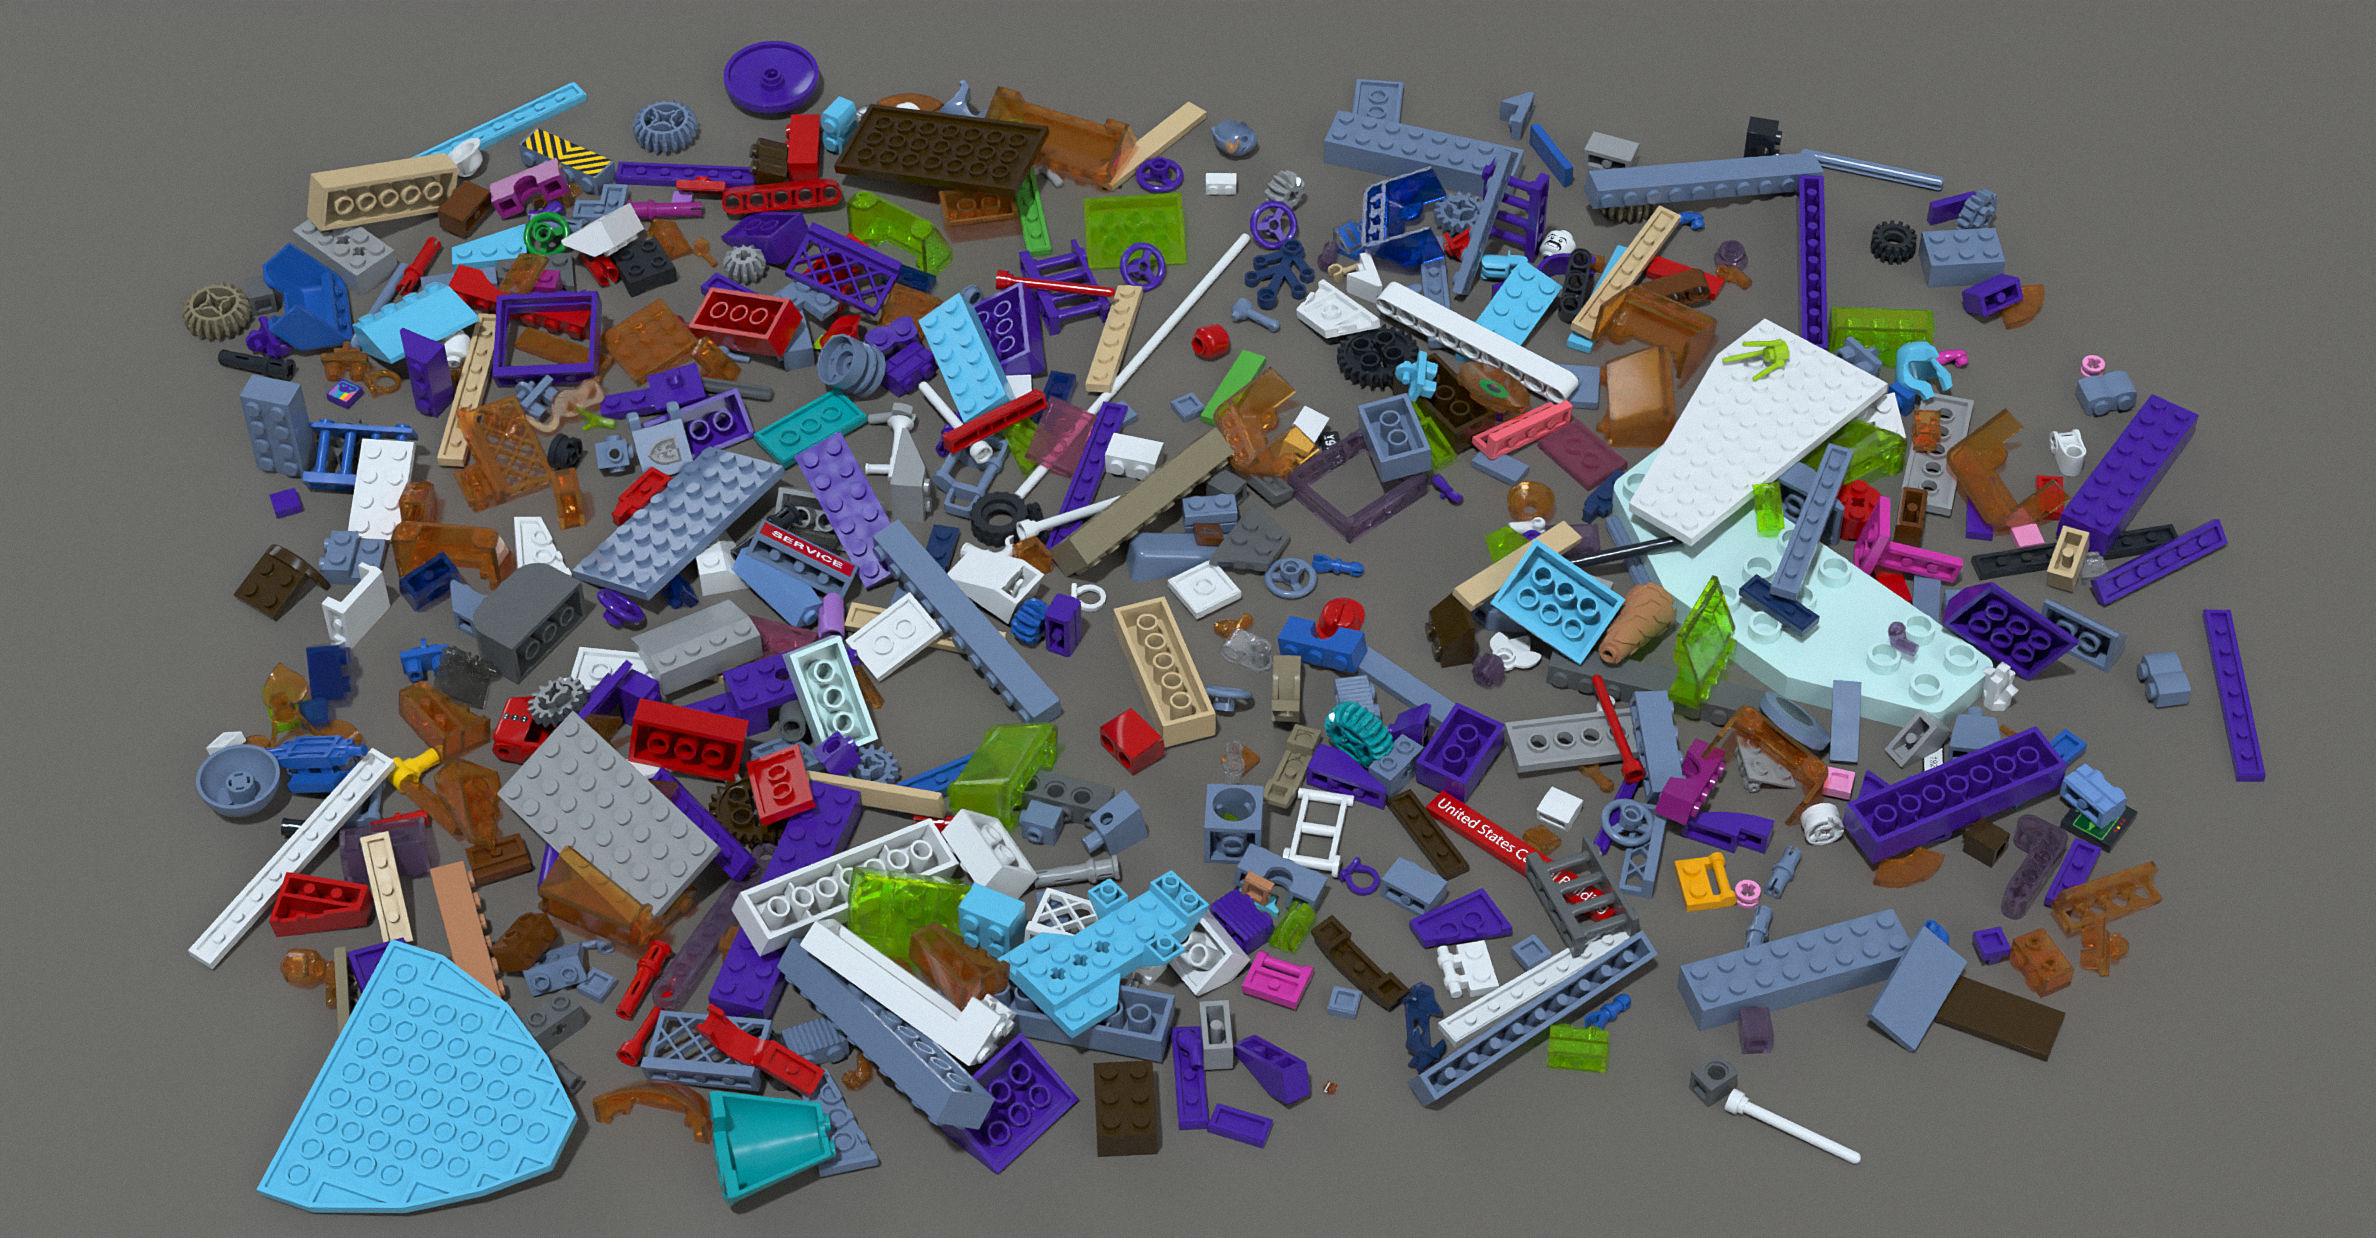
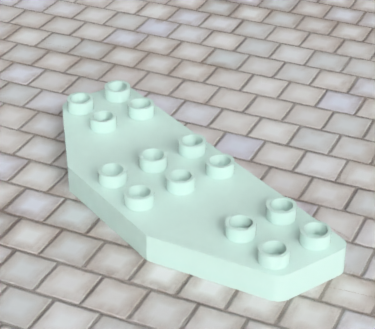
M1663 445L1618 478L1614 484L1612 513L1619 517L1632 544L1672 536L1629 511V502ZM1756 497L1750 499L1694 545L1689 546L1683 542L1684 547L1639 556L1652 583L1663 587L1675 600L1672 607L1673 610L1677 607L1675 619L1677 622L1776 693L1790 700L1832 710L1833 681L1862 682L1860 717L1904 728L1919 709H1922L1940 719L1947 726L1957 715L1961 714L1982 696L1986 677L1982 671L1987 666L1993 668V663L1987 656L1820 541L1796 601L1819 615L1820 619L1819 623L1803 637L1738 595L1739 588L1756 574L1772 584L1795 527L1794 523Z

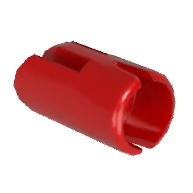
M582 252L579 255L580 260L599 285L610 286L607 280L608 277L614 283L617 281L619 269L609 256L605 257L604 253L600 254V257L589 255L592 263H590Z

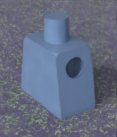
M1976 706L1968 708L1967 714L1957 715L1946 762L2000 741L2001 737L1997 719L1983 716V710Z
M1126 790L1120 792L1090 816L1089 820L1093 832L1083 837L1081 842L1089 853L1102 846L1108 855H1115L1148 837L1141 809Z

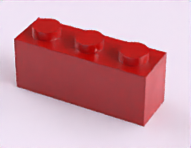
M820 114L791 115V122L789 125H786V138L789 141H785V144H787L789 181L819 179L821 148Z

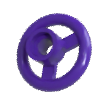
M1156 157L1142 163L1137 168L1135 177L1137 183L1143 189L1154 193H1165L1176 189L1182 183L1184 173L1180 165L1173 160ZM1150 167L1149 173H1143L1147 168ZM1169 167L1176 172V179L1174 181L1168 178ZM1146 180H1155L1162 182L1164 185H1152L1147 183Z
M1267 201L1260 204L1252 213L1250 232L1260 246L1270 250H1278L1284 241L1294 239L1297 232V219L1293 210L1285 203ZM1269 208H1276L1273 216H1267L1263 218L1261 223H1257L1263 211ZM1284 212L1290 221V230L1287 236L1281 230L1280 219ZM1271 221L1276 225L1274 230L1269 227ZM1258 230H1261L1268 236L1276 235L1279 242L1264 240Z
M1138 242L1132 244L1124 251L1120 260V272L1127 285L1142 286L1143 292H1147L1159 286L1165 276V260L1162 253L1155 246L1145 242ZM1137 250H1143L1142 257L1132 259L1128 263L1132 253ZM1151 253L1158 262L1157 276L1150 270L1149 260ZM1139 264L1143 267L1142 271L1139 269ZM1131 277H1146L1149 283L1139 284L1135 282Z
M609 589L598 591L597 598L606 608L603 617L611 624L622 626L625 620L632 623L644 621L645 615L641 608L624 595Z

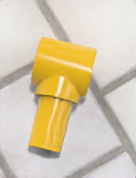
M430 748L413 759L403 760L400 757H395L392 760H394L396 767L386 779L399 792H410L417 785L421 773L440 763L439 756L433 748Z

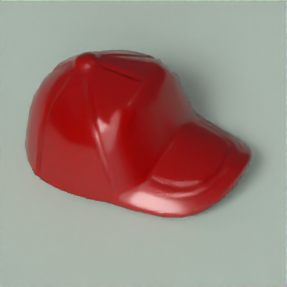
M851 315L838 318L819 341L820 346L823 347L832 335L845 334L859 340L858 324L862 316Z

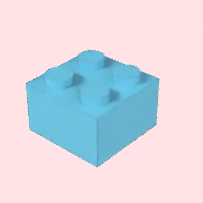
M974 882L958 906L960 941L968 947L978 948L995 958H999L1024 943L1026 929L1025 902Z

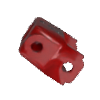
M511 697L505 703L493 734L494 745L492 752L502 760L523 765L561 723H558L556 727L552 723L547 727H544L542 723L536 724L528 711L530 707L528 701L532 700L533 697Z

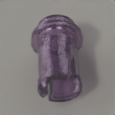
M1329 241L1324 244L1322 254L1317 258V264L1323 271H1328L1329 266L1337 262L1336 256L1339 252V245L1333 241L1330 248H1328L1330 245Z

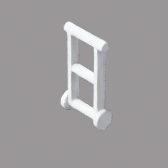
M1299 788L1298 799H1302L1292 846L1291 848L1285 847L1283 858L1291 859L1306 868L1332 871V877L1338 878L1341 856L1337 855L1347 806L1353 807L1354 796ZM1309 800L1341 805L1336 827L1304 822ZM1301 833L1333 837L1329 860L1297 855Z

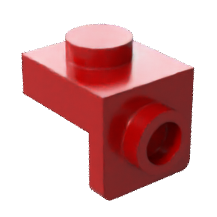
M1471 227L1452 239L1447 232L1443 234L1447 241L1444 244L1447 252L1451 257L1456 255L1460 262L1461 254L1468 247L1471 239L1469 238Z

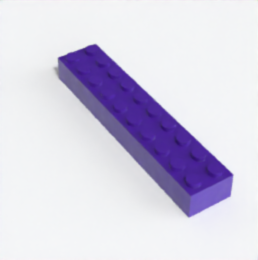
M809 780L816 807L790 817L760 884L845 852L863 813L861 792ZM740 926L709 993V1005L711 1003L722 1009L726 1016L742 1017L748 1013H758L764 1019L771 1020L787 984L786 975L777 968L787 946L759 956L742 926Z

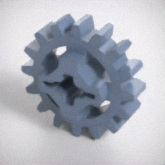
M1983 188L1982 191H1977L1976 196L1972 195L1971 198H1968L1958 215L1956 230L1988 228L1998 207L1996 206V203L1999 201L1996 198L1997 195Z
M1458 191L1456 196L1448 193V198L1440 197V202L1435 203L1434 209L1436 225L1442 226L1443 232L1451 230L1450 235H1454L1455 232L1460 234L1473 224H1476L1479 216L1477 214L1480 204L1479 197L1471 198V193L1468 192L1466 195H1462L1461 191Z
M871 744L869 749H864L861 745L856 753L862 760L843 775L850 778L894 785L895 779L899 778L897 759H893L892 752L885 754L883 746L878 750H874V744Z

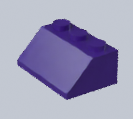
M402 327L400 335L416 409L423 414L438 418L454 401L455 397L445 345Z

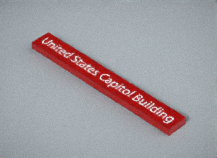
M1444 790L1426 806L1427 811L1433 818L1526 878H1528L1525 874L1526 855L1537 852L1542 861L1547 863L1553 861ZM1567 869L1551 874L1554 882L1559 884L1579 878ZM1591 885L1564 894L1563 898L1566 903L1573 905L1604 895V893ZM1611 904L1582 913L1594 922L1617 915Z

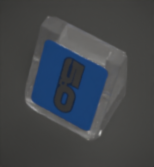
M1349 219L1333 228V242L1347 254L1367 245V240L1353 219Z

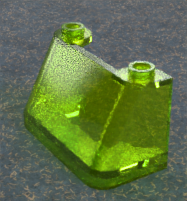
M868 191L857 192L846 201L849 233L864 243H873L875 247L886 241L918 257L916 259V267L919 268V280L929 284L953 260L952 247L932 222Z
M1863 420L1853 421L1848 426L1836 431L1799 461L1813 468L1817 473L1827 446L1831 443L1854 450L1853 458L1842 486L1877 468L1883 473L1888 472L1893 477L1903 471L1907 441L1899 433Z
M1048 722L998 724L994 725L992 729L988 728L981 745L955 781H951L948 786L949 809L957 812L961 809H966L998 818L1004 828L1010 830L1016 821V817L1012 816L1013 807L1016 805L1020 806L1022 803V792L1040 765L1052 768L1057 761L1058 726Z

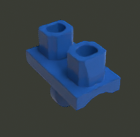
M426 638L420 639L421 647L400 652L404 675L408 676L410 682L420 681L424 678L423 672L430 670L434 671V676H448L449 667H453L449 644L427 645Z

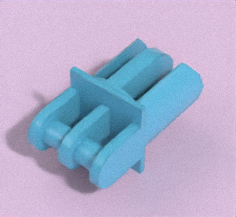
M1509 250L1508 256L1484 254L1481 258L1482 269L1480 277L1490 280H1506L1521 259L1527 263L1528 259L1521 255H1510Z

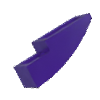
M1702 812L1698 813L1696 818L1690 817L1687 824L1682 827L1681 836L1734 854L1738 846L1765 854L1772 839L1775 821L1743 813Z

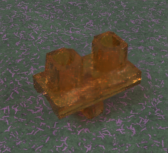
M344 341L343 348H334V353H321V362L325 368V375L328 381L341 380L342 371H350L349 377L353 381H364L367 371H371L372 368L368 354L361 353L360 348H352L350 341Z
M478 463L472 466L468 465L464 467V470H454V478L469 507L472 506L476 512L488 508V501L494 499V495Z
M2097 918L2096 927L2082 928L2084 947L2096 946V949L2081 951L2083 969H2098L2101 977L2109 976L2110 955L2113 960H2119L2120 956L2125 955L2129 951V942L2122 938L2120 933L2115 932L2111 937V933L2106 930V918Z

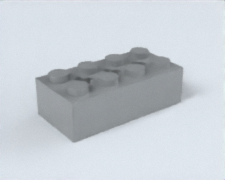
M308 219L292 230L296 247L341 276L347 288L360 297H363L391 278L398 267L395 250L359 225L319 231Z

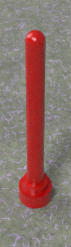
M998 270L996 276V290H1004L1022 281L1027 288L1102 297H1114L1116 294V290L1112 287L1014 277V274H1009V271Z
M1595 674L1592 676V683L1623 759L1621 772L1624 780L1627 783L1639 782L1646 775L1644 767L1632 755L1602 676Z
M689 956L684 960L633 1039L622 1043L616 1052L617 1058L622 1063L629 1066L637 1065L643 1055L642 1045L657 1024L660 1011L667 1009L696 965L694 957Z

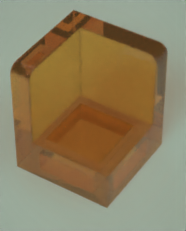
M1035 535L1012 545L1014 558L1024 560L1044 575L1053 571L1052 554Z

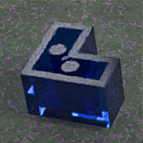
M345 641L308 646L306 654L312 702L347 698L348 692H352L351 678L345 674V669L348 668L349 663H352L350 647H346Z

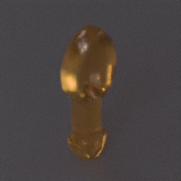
M1598 763L1577 766L1579 772L1591 777L1603 792L1610 793L1613 791L1614 782L1599 770Z
M335 961L326 962V1007L334 1006L337 1001Z

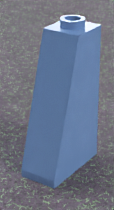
M748 547L742 548L732 570L794 628L813 624L818 618V609L821 607L822 601L812 587L746 555Z

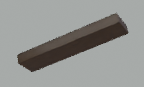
M1411 789L1387 799V807L1445 881L1469 872L1467 861Z

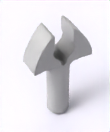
M1041 153V161L1043 163H1039L1036 159L1032 165L1035 176L1044 173L1057 188L1062 187L1064 181L1053 169L1057 167V159L1051 155Z
M894 402L892 412L869 414L868 423H887L890 417L896 415L906 416L914 423L916 414H911L912 406Z

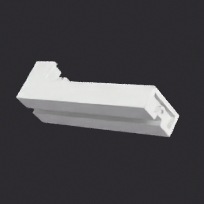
M835 919L815 921L800 944L801 947L968 1066L983 1063L986 1060L989 1061L999 1050L997 1043L1002 1036L1006 1037L1015 1025V1022L1012 1020L1017 1013L989 993L986 994L983 1000L972 997L965 1009L961 1010Z

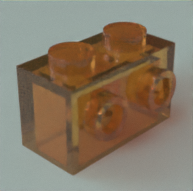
M2043 927L2013 939L2009 955L2010 961L2015 968L2021 971L2028 986L2034 989L2040 998L2070 986L2074 968Z

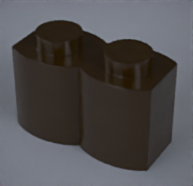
M758 137L756 144L753 143L751 145L749 157L753 158L749 169V174L753 175V182L758 184L785 182L787 176V144Z

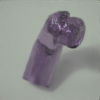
M1896 621L1891 623L1887 631L1891 646L1914 657L1920 645L1907 639L1906 626L1902 622Z

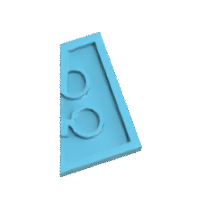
M522 224L452 247L453 271H456L459 264L479 269L497 267V260L528 257L527 248L523 240L526 225Z

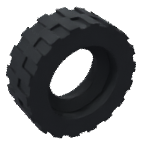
M996 491L994 493H987L985 496L979 497L976 503L974 502L970 511L971 531H973L974 537L980 543H984L989 547L1000 548L1005 546L1006 538L1014 535V544H1016L1020 540L1016 525L1018 522L1028 519L1027 505L1024 504L1022 498L1020 499L1017 495L1010 494L1009 492ZM996 513H1005L1012 516V522L1002 526H995L987 523V517Z

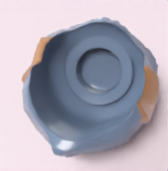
M1234 119L1225 120L1211 128L1215 144L1230 156L1238 157L1247 154L1254 149L1258 141L1255 132L1244 121L1238 124Z

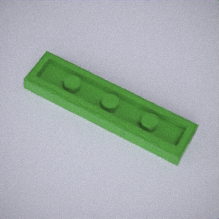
M1242 350L1202 412L1201 422L1222 429L1225 428L1266 364L1265 356Z

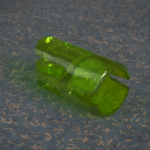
M1300 901L1292 902L1269 938L1268 944L1271 947H1279L1281 950L1294 953L1316 918L1314 909L1308 904L1302 903L1299 909L1296 910Z

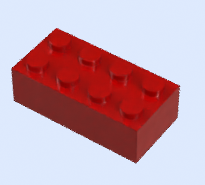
M711 287L688 328L699 342L705 346H725L730 350L781 358L803 316L793 302L787 298Z
M640 698L633 718L628 761L723 781L728 779L733 782L735 781L734 774L739 775L743 763L749 721Z

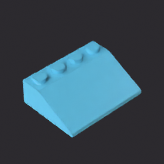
M432 282L424 287L425 290L419 293L413 292L405 295L403 301L396 304H387L381 307V311L374 315L367 314L360 317L359 322L353 324L352 327L364 353L392 364L405 357L400 335L402 327L437 342L479 321V318L450 286L440 282Z
M1535 539L1490 605L1580 666L1626 599Z

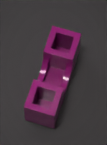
M557 158L489 185L492 203L501 219L525 211V201L534 194L542 193L546 201H550L569 193L567 176Z

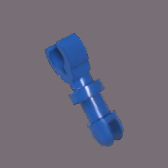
M1314 554L1312 567L1316 572L1333 570L1335 574L1344 572L1350 573V576H1361L1364 573V566L1359 562H1342L1340 558L1332 560L1326 555Z
M1620 994L1613 999L1611 1004L1603 1005L1600 1011L1588 1014L1585 1017V1028H1588L1590 1024H1594V1034L1601 1032L1607 1021L1614 1020L1618 1012H1624L1630 1007V996L1628 994Z

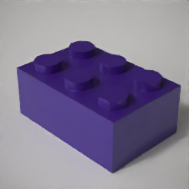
M1456 702L1417 759L1416 781L1439 792L1444 790L1465 803L1504 745L1505 724Z

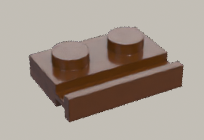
M520 833L465 849L477 886L532 869Z

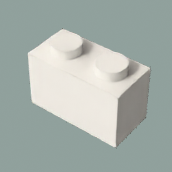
M1113 433L1105 453V472L1142 480L1163 464L1164 443Z

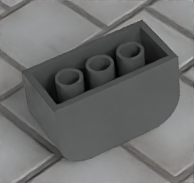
M544 563L524 565L514 571L506 580H503L496 590L483 599L473 614V625L482 663L490 670L519 685L587 618L581 581Z

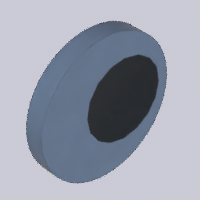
M1766 692L1759 701L1763 712L1781 728V732L1785 736H1791L1802 744L1819 751L1824 750L1831 741L1830 735L1825 728L1809 713L1789 699L1774 692Z

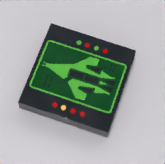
M2125 805L2124 812L2120 817L2100 829L2072 806L2061 820L2060 827L2110 853L2136 819L2138 812Z

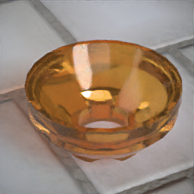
M1536 481L1517 483L1511 487L1507 494L1509 511L1515 517L1524 521H1532L1536 517L1546 518L1552 512L1555 503V496L1552 490L1545 484ZM1525 507H1533L1537 512L1528 514L1523 509Z

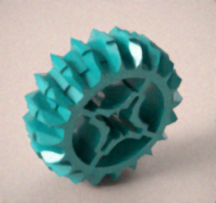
M1342 701L1325 718L1324 727L1327 736L1331 738L1330 742L1335 744L1337 749L1345 751L1362 767L1368 768L1376 759L1387 756L1394 747L1393 737L1388 733V727L1382 724V720L1378 719L1375 713L1368 711L1367 707H1361L1357 702Z

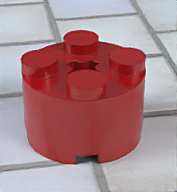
M1855 480L1853 483L1843 485L1838 493L1837 498L1845 507L1840 539L1849 541V538L1858 539L1879 497L1882 496L1864 480Z

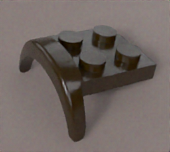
M272 544L233 595L241 602L277 622L309 578L325 590H328L331 585L321 573L304 559L280 545Z

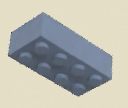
M252 374L239 397L257 468L303 478V471L309 472L317 458V451L301 384Z

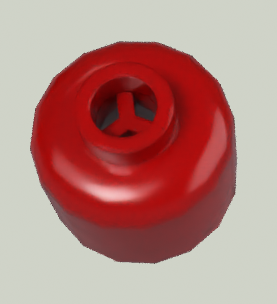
M1211 324L1197 329L1191 344L1193 351L1201 358L1212 359L1227 352L1230 338L1222 326Z

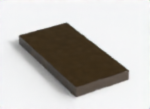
M1959 975L1940 1007L1935 1022L2047 1062L2066 1013Z

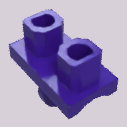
M260 316L259 330H252L245 340L248 349L258 352L263 351L265 356L273 355L276 359L280 356H289L291 351L290 344L280 337L277 338L269 331L267 316Z

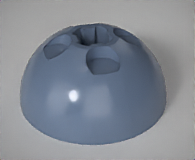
M250 744L232 745L216 751L202 763L196 775V787L205 804L221 815L234 818L251 816L263 810L275 797L280 784V768L274 755L262 747Z

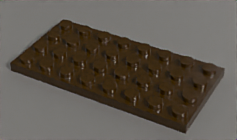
M870 104L837 159L834 168L835 172L839 174L1016 197L1050 133L1048 126Z

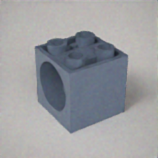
M1223 783L1207 784L1204 863L1239 864L1250 843L1258 847L1262 846L1264 786L1228 785Z

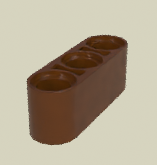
M1696 268L1644 282L1636 287L1634 294L1641 313L1650 316L1701 302L1709 297L1710 288L1704 272Z

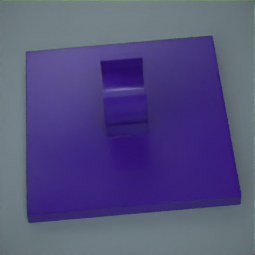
M696 363L647 376L657 412L667 410L666 403L676 401L681 406L706 399Z

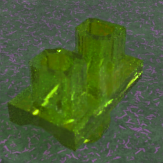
M1779 481L1752 484L1757 532L1785 529Z

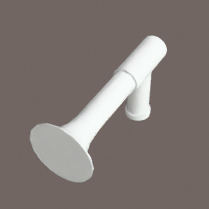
M902 415L892 416L887 422L888 426L894 431L890 464L866 463V475L888 474L887 480L891 483L902 428H907L910 431L914 427L913 421Z

